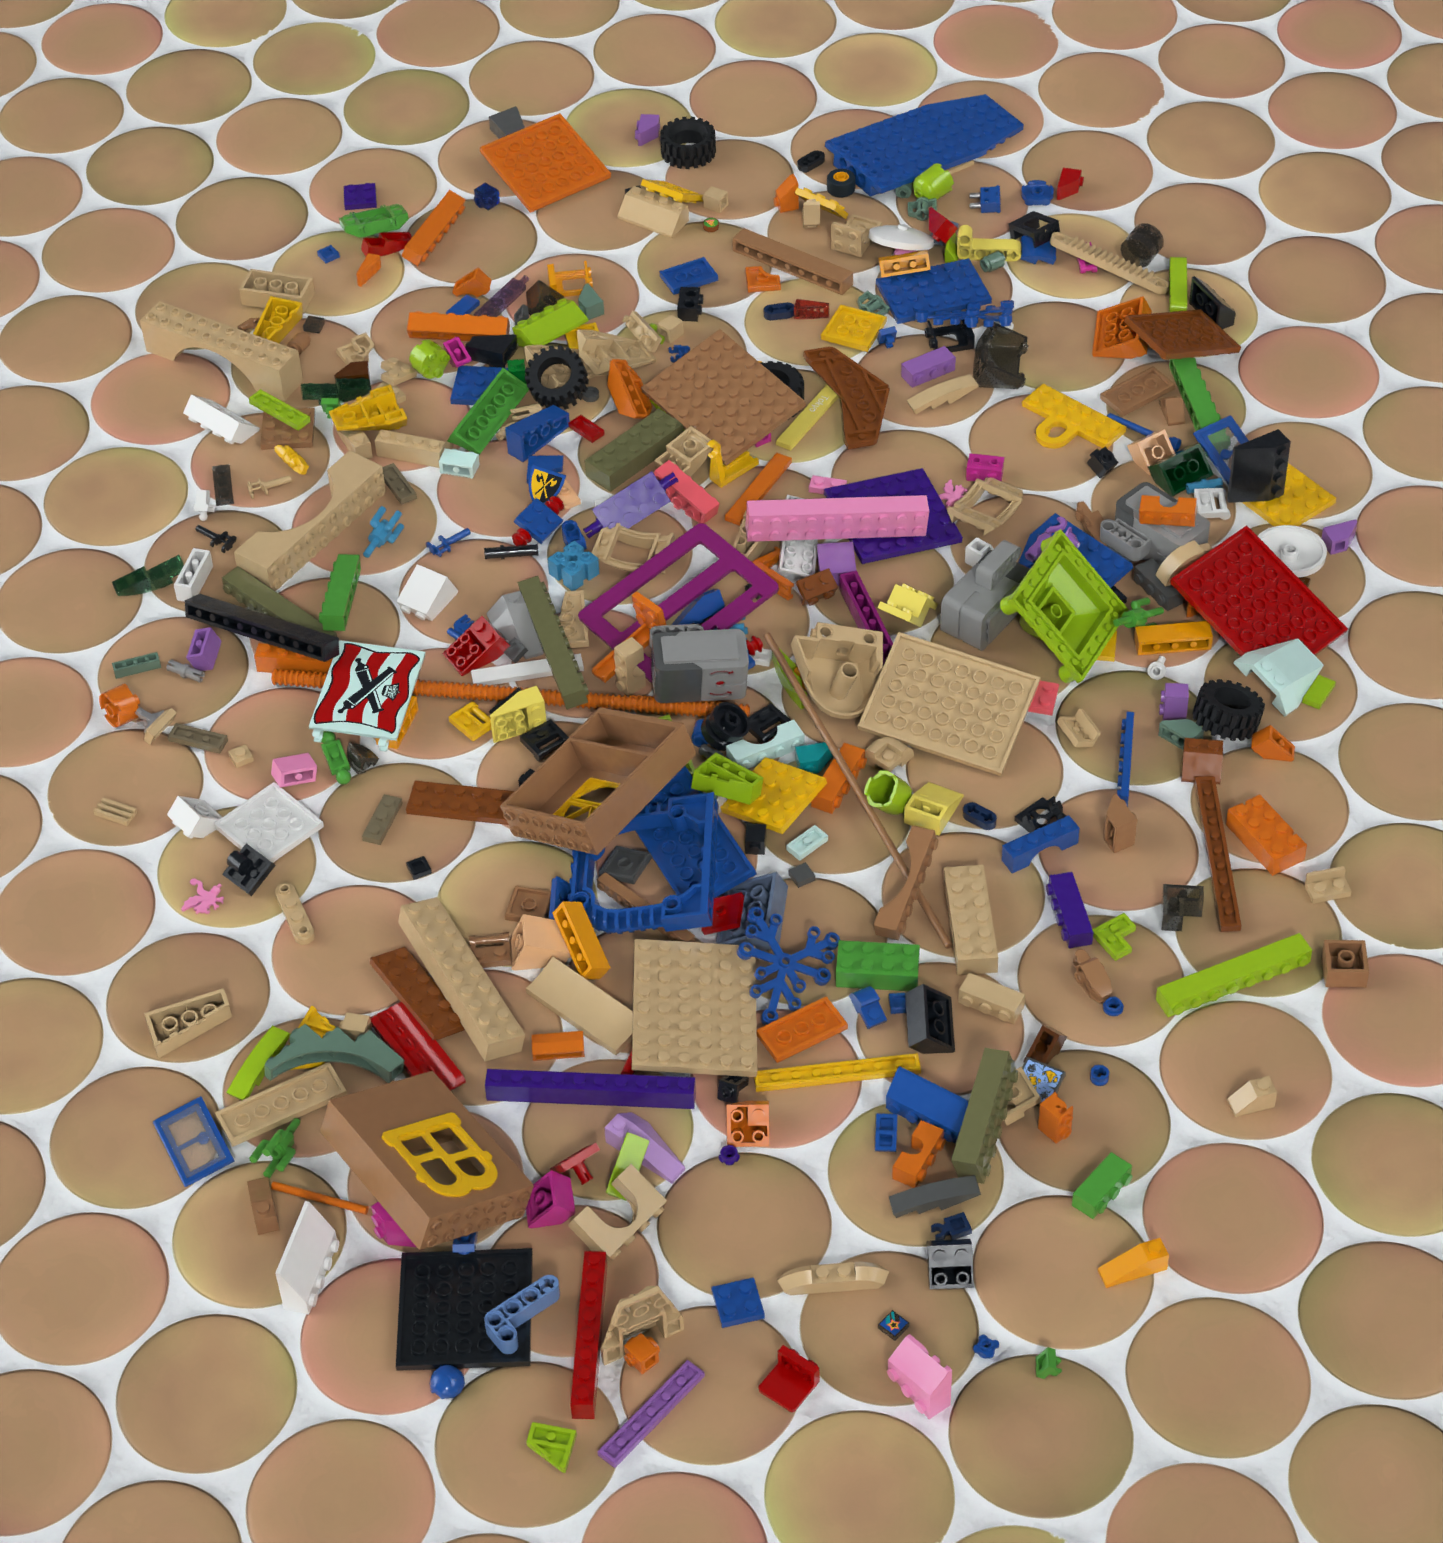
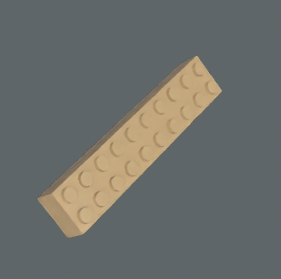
M438 897L401 905L399 925L442 994L451 1004L452 1010L460 1018L462 1026L484 1061L522 1052L525 1033Z

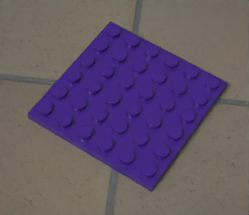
M923 468L824 489L826 498L927 495L929 517L926 536L848 538L850 542H853L854 551L861 564L962 543L963 537L955 523H952L946 507Z

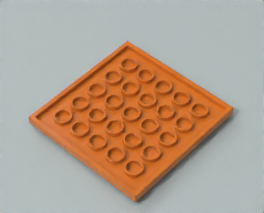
M561 113L480 147L481 154L530 213L611 178V172Z

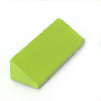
M629 1132L626 1133L606 1190L608 1195L627 1201L613 1187L612 1182L630 1164L640 1171L650 1142L649 1140Z

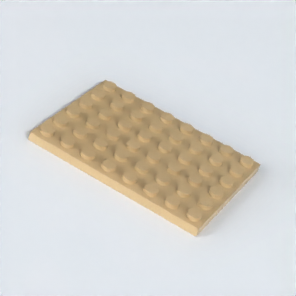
M898 632L860 719L858 729L880 737L895 738L907 746L1002 776L1041 677Z
M635 939L632 1070L757 1077L756 998L751 997L749 993L751 987L756 984L754 976L756 958L751 957L748 960L739 958L737 955L739 945ZM744 947L745 951H750L749 948Z

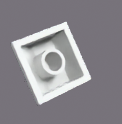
M177 796L167 814L173 820L172 823L180 827L184 831L183 834L189 838H204L216 830L214 823L222 818L205 800Z

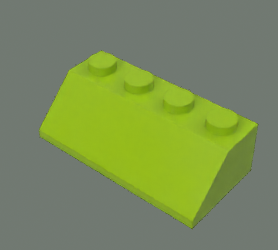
M563 298L558 300L557 304L545 307L544 311L532 314L531 318L519 321L512 329L514 335H517L518 346L546 345L589 320L574 301Z

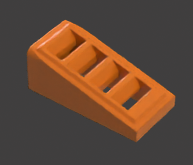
M367 254L356 273L358 286L362 287L380 270L381 260L379 255Z

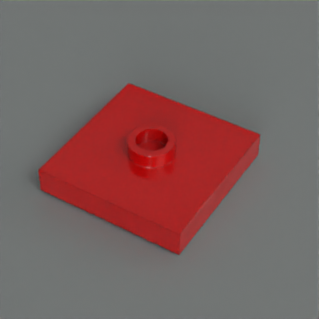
M742 892L714 898L713 925L702 927L701 931L704 935L740 927L744 903Z

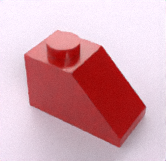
M1062 169L1057 186V200H1062L1079 192L1080 186H1083L1084 177L1081 176L1082 170Z

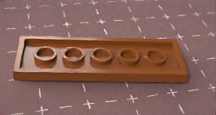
M414 781L406 813L509 825L503 816L500 805L515 791Z
M406 947L370 958V965L433 1040H439L465 1030L460 1022V1018L452 1010L449 1001L446 1000L436 983Z

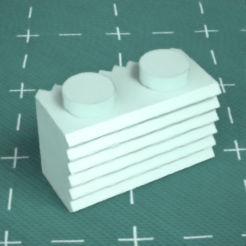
M445 448L439 460L441 474L457 475L458 477L471 479L480 465L479 454L471 451H459L457 449Z

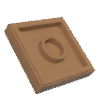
M515 886L505 913V920L519 922L523 914L547 918L550 909L551 891Z

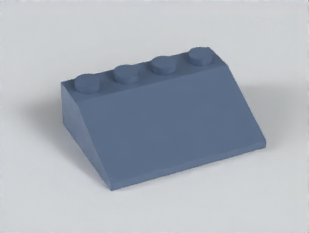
M777 872L748 879L724 893V896L740 892L744 895L741 924L739 928L717 932L716 944L740 945L743 942H749L761 951L771 950L768 942L756 938H748L745 935L746 928L749 925H753L747 920V913L752 907H759L763 910V919L768 927L770 926L769 919L772 914L777 913L781 915L782 922L778 926L775 936L778 944L780 943L788 885ZM753 912L755 916H760L757 912ZM773 918L775 923L779 922L778 919ZM749 929L751 934H755L754 930Z

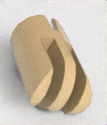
M540 403L510 409L511 413L522 412L512 415V420L529 417L541 411L542 407Z

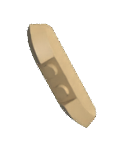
M869 1262L810 1265L789 1270L782 1274L777 1281L784 1293L789 1295L878 1289L885 1284L889 1271L878 1264Z

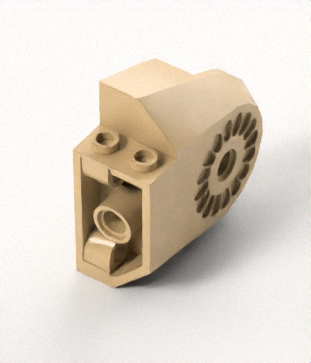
M817 622L815 628L811 629L810 637L795 635L791 642V648L807 692L814 704L822 712L840 719H851L862 715L876 685L877 678L883 669V632Z

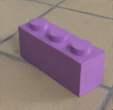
M943 346L901 363V377L913 388L954 371L956 357Z

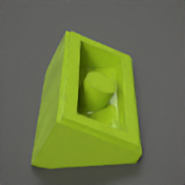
M955 233L946 243L945 263L958 261V237Z

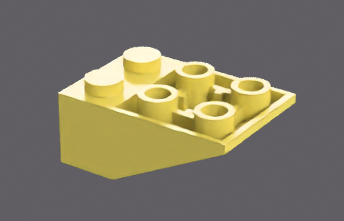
M537 686L517 692L490 715L494 743L525 734L547 721L545 701Z
M928 782L911 796L904 807V823L935 830V834L940 836L963 799L964 794Z

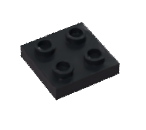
M246 843L240 852L236 850L228 856V867L222 875L252 896L276 865Z

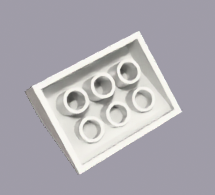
M305 1201L275 1273L284 1310L308 1315L311 1308L316 1306L317 1293L319 1288L322 1289L324 1286L326 1271L330 1270L332 1256L339 1248V1240H337L335 1230L309 1201Z

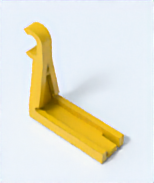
M711 440L707 443L709 447L714 448L707 455L711 458L709 478L720 488L759 465V459L750 456L749 451L741 454L727 466L723 465L720 443L716 440Z

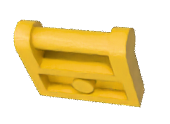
M470 702L449 716V722L471 741H475L491 730L490 717L480 710L475 702ZM472 714H475L478 718H480L484 722V724L481 723Z

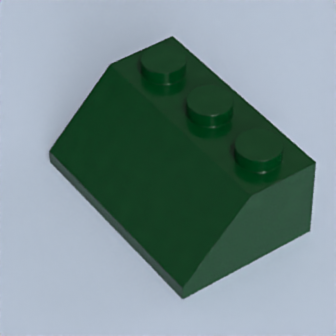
M1200 443L1190 445L1148 467L1155 483L1171 497L1186 490V487H1188L1186 483L1199 482L1201 479H1207L1214 475Z

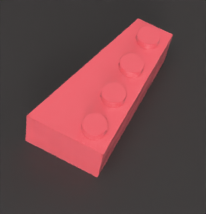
M668 460L654 471L657 480L663 479L671 474V472L675 474V477L672 479L677 477L679 482L666 489V494L676 509L685 510L687 516L699 523H706L717 514L720 503L716 498L709 495L702 486L694 482L676 464Z

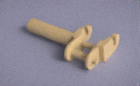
M290 475L268 482L261 481L258 478L257 482L250 483L248 481L247 487L251 498L254 499V490L262 489L268 495L267 489L292 481Z

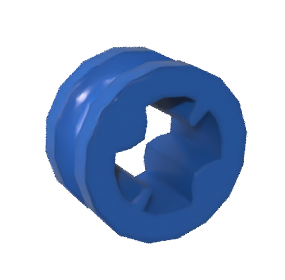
M1103 1065L1092 1067L1090 1073L1091 1082L1096 1086L1107 1084L1109 1080L1108 1068Z

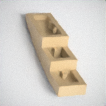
M968 374L930 387L911 397L907 402L915 414H918L929 406L935 409L946 401L952 404L979 387L972 375Z

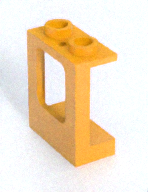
M584 261L585 269L555 272L554 264H547L551 298L578 296L581 294L583 289L564 290L563 280L583 278L586 284L588 283L593 287L591 267H587V261Z

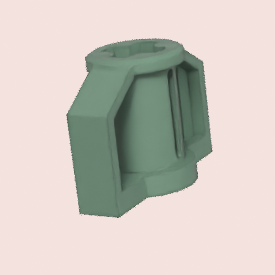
M920 197L916 201L908 202V216L917 218L920 221L927 220L929 218V206H932L937 211V199Z
M866 291L857 300L860 310L883 316L890 310V307L884 303L879 295H873L869 291ZM865 300H870L866 304H862Z

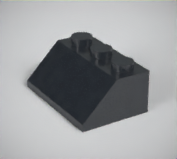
M1195 276L1192 277L1189 304L1195 310L1201 309L1222 329L1233 326L1236 316L1235 310L1207 283Z
M925 984L906 992L909 1048L922 1054L955 1052L951 997Z

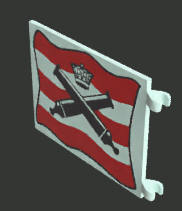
M339 640V655L334 657L331 662L309 724V729H314L312 733L314 742L322 741L324 731L380 738L378 741L379 750L386 752L389 740L397 741L426 653L424 651Z

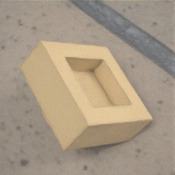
M246 744L228 751L229 757L236 768L254 761L253 755Z

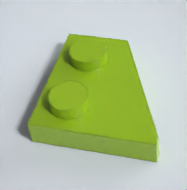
M532 1422L526 1442L530 1449L558 1470L566 1473L577 1432L572 1429Z

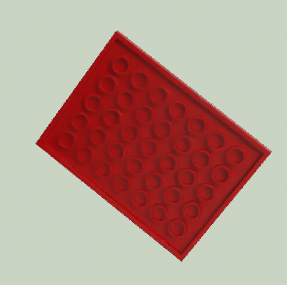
M1247 525L1175 575L1169 582L1240 656L1253 650L1294 639H1299L1314 655H1317L1348 630L1328 607Z

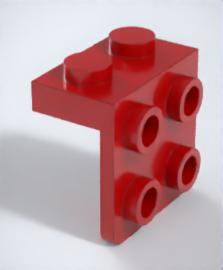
M782 1345L778 1350V1364L759 1385V1392L789 1412H795L820 1382V1368L814 1361L800 1356L795 1349H789Z

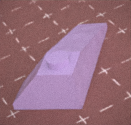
M632 1112L619 1113L604 1127L606 1143L619 1151L627 1132L649 1140L650 1142L642 1165L671 1184L685 1171V1166L649 1122Z

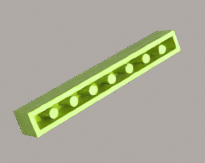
M1298 933L1157 987L1156 1001L1167 1017L1179 1015L1186 1010L1198 1008L1204 1003L1216 1001L1228 994H1234L1243 988L1252 987L1261 981L1270 980L1279 974L1288 973L1292 969L1304 967L1311 961L1312 949L1303 936Z

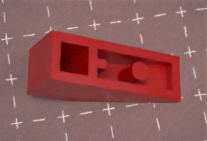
M930 207L929 231L933 233L931 237L937 242L942 241L946 244L958 228Z

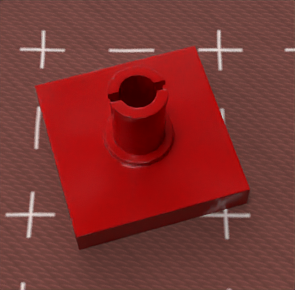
M597 1143L582 1148L551 1167L550 1171L552 1170L560 1174L573 1168L581 1185L593 1179V1176L590 1174L584 1161L600 1150Z

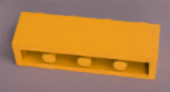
M1207 621L1135 627L1134 642L1138 655L1211 650L1213 635L1210 624Z
M563 901L552 914L579 975L587 980L601 979L611 967L582 902Z

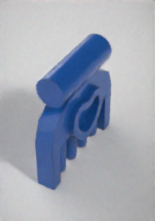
M465 614L454 623V629L449 628L447 630V634L457 640L474 621H470L471 619Z

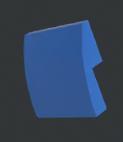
M1022 236L1021 259L1033 264L1041 260L1053 265L1056 261V247L1052 246L1050 241L1035 248L1032 237Z

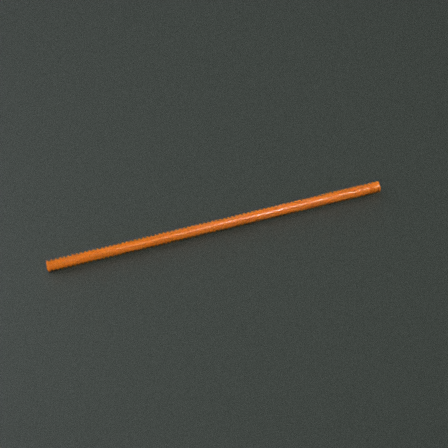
M274 669L271 680L273 685L278 683L280 686L283 684L288 686L290 684V686L295 685L299 687L301 685V687L307 686V688L311 686L316 688L318 686L321 689L328 673L323 674V672H319L318 674L311 671L306 673V671L301 672L300 670L295 672V670L289 671L286 669L284 671L280 669L278 671V669ZM417 679L413 694L415 696H419V694L421 696L426 695L427 697H430V695L436 697L437 695L439 698L442 696L447 698L449 696V698L455 697V699H459L461 697V699L467 698V700L472 698L479 701L482 699L487 701L489 699L490 701L495 700L499 702V700L508 697L517 687L512 688L508 686L506 688V686L500 687V685L496 687L491 685L489 687L487 684L485 686L483 684L477 686V684L471 685V683H468L466 685L459 682L456 684L451 682L449 684L447 681L445 683L442 681L437 683V681L431 682V680H428L426 682L425 680L420 681ZM538 688L547 706L551 704L553 706L559 705V707L565 706L560 692L557 690L552 691L551 689H548V691L546 689L540 690ZM589 692L586 695L588 703L576 706V708L580 706L582 708L588 707V709H591V707L593 709L601 707L612 710L616 709L617 711L622 709L624 712L626 710L628 712L632 710L634 712L640 711V713L645 711L652 714L655 712L660 714L662 712L664 715L666 713H669V715L674 713L681 716L686 714V716L692 715V717L698 715V717L704 716L706 718L720 702L716 704L714 701H711V703H708V701H705V703H702V701L659 703L654 697L652 699L650 697L644 698V696H641V698L638 696L633 697L632 695L629 697L624 695L622 697L620 694L618 696H615V694L610 696L609 694L604 695L600 693L598 695V693L592 694V692ZM743 704L737 705L746 713L747 717L750 716L749 704H746V706H743Z

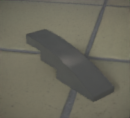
M973 1175L911 1188L889 1196L893 1215L898 1218L913 1211L921 1214L936 1207L944 1210L981 1195L977 1178Z

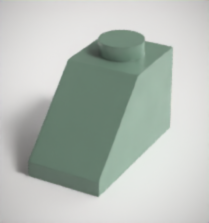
M588 283L585 284L578 298V307L587 316L588 320L604 315V302Z
M1190 719L1163 720L1159 725L1158 736L1183 750L1185 738L1203 739L1204 730H1202V726H1198Z

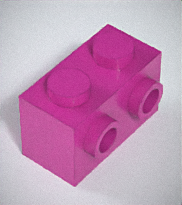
M969 454L966 481H976L977 478L985 481V478H994L1002 482L1004 457Z

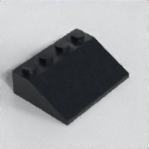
M1279 429L1233 447L1227 496L1229 503L1270 501L1284 495L1291 441Z

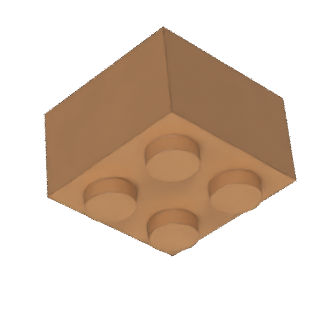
M1324 940L1321 958L1325 987L1366 988L1369 966L1365 940Z

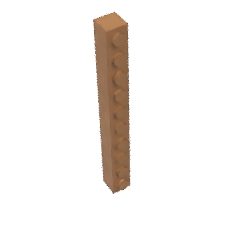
M606 872L597 879L598 889L604 891L609 897L614 898L616 902L621 903L625 908L651 905ZM658 927L657 929L671 941L696 942L695 935L687 929L665 932L664 927Z

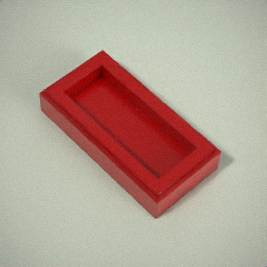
M582 415L568 423L570 429L591 443L605 435V431Z

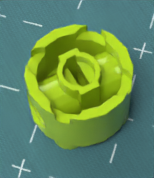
M430 339L421 341L422 344H417L411 351L409 361L412 363L411 366L427 379L442 377L450 356L434 341Z

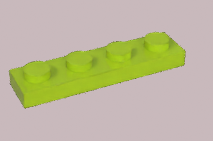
M261 389L248 398L249 404L298 431L311 422L310 416Z

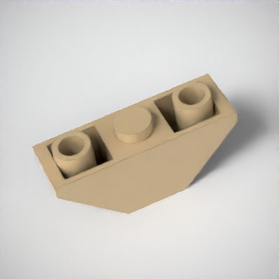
M808 199L806 202H803V228H820V201Z

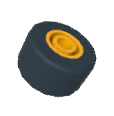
M840 168L831 171L827 175V191L832 196L843 198L855 192L856 177L852 171Z

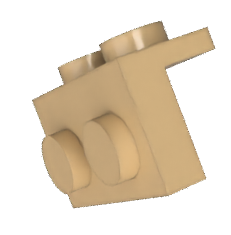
M1078 709L1075 716H1060L1057 721L1062 731L1075 747H1093L1100 736V731L1083 709Z

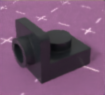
M724 1076L721 1078L718 1086V1100L737 1103L739 1091L748 1086L749 1077Z

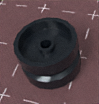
M729 702L719 703L702 721L701 732L705 741L711 747L720 751H726L727 745L742 740L750 729V722L746 713L739 706Z

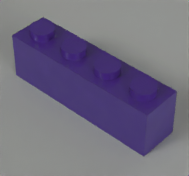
M1073 872L1049 875V884H1046V892L1048 896L1051 895L1052 910H1056L1057 925L1062 927L1061 935L1063 941L1067 942L1069 949L1092 945L1093 930Z

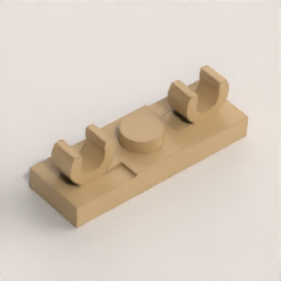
M632 311L630 316L625 315L622 322L626 323L627 328L650 352L655 353L662 338L636 311Z

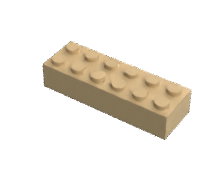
M984 865L944 867L943 883L957 975L998 973V952Z

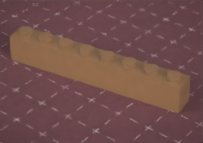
M745 228L733 237L734 252L840 295H843L853 285L852 271Z

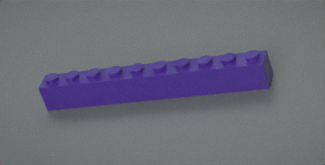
M487 1069L485 1092L487 1101L695 1109L696 1082L695 1077Z

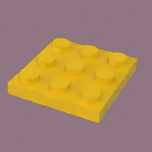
M642 179L641 186L646 187V190L649 192H658L660 196L672 197L674 201L681 203L691 202L696 204L697 201L703 202L702 194L666 181Z
M840 304L822 332L821 340L868 352L876 340L879 330L883 329L886 324L887 316Z

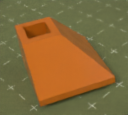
M743 1101L726 1104L727 1145L734 1147H769V1101Z

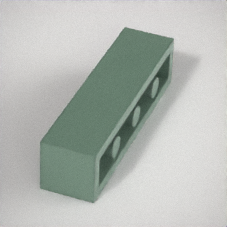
M157 652L112 663L116 679L161 668Z

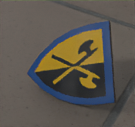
M533 465L528 481L531 500L533 501L537 498L545 504L551 496L556 497L561 491L566 475Z

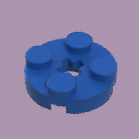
M1032 180L1028 182V185L1022 186L1021 196L1028 206H1047L1053 199L1054 188L1051 184L1050 186L1046 185L1045 181Z

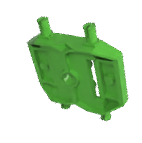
M393 204L390 206L381 205L380 208L358 213L350 212L339 218V222L346 233L361 238L381 232L398 230L409 217L402 205Z

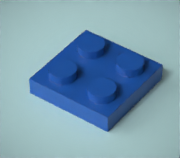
M754 1277L711 1287L722 1328L765 1319V1313Z

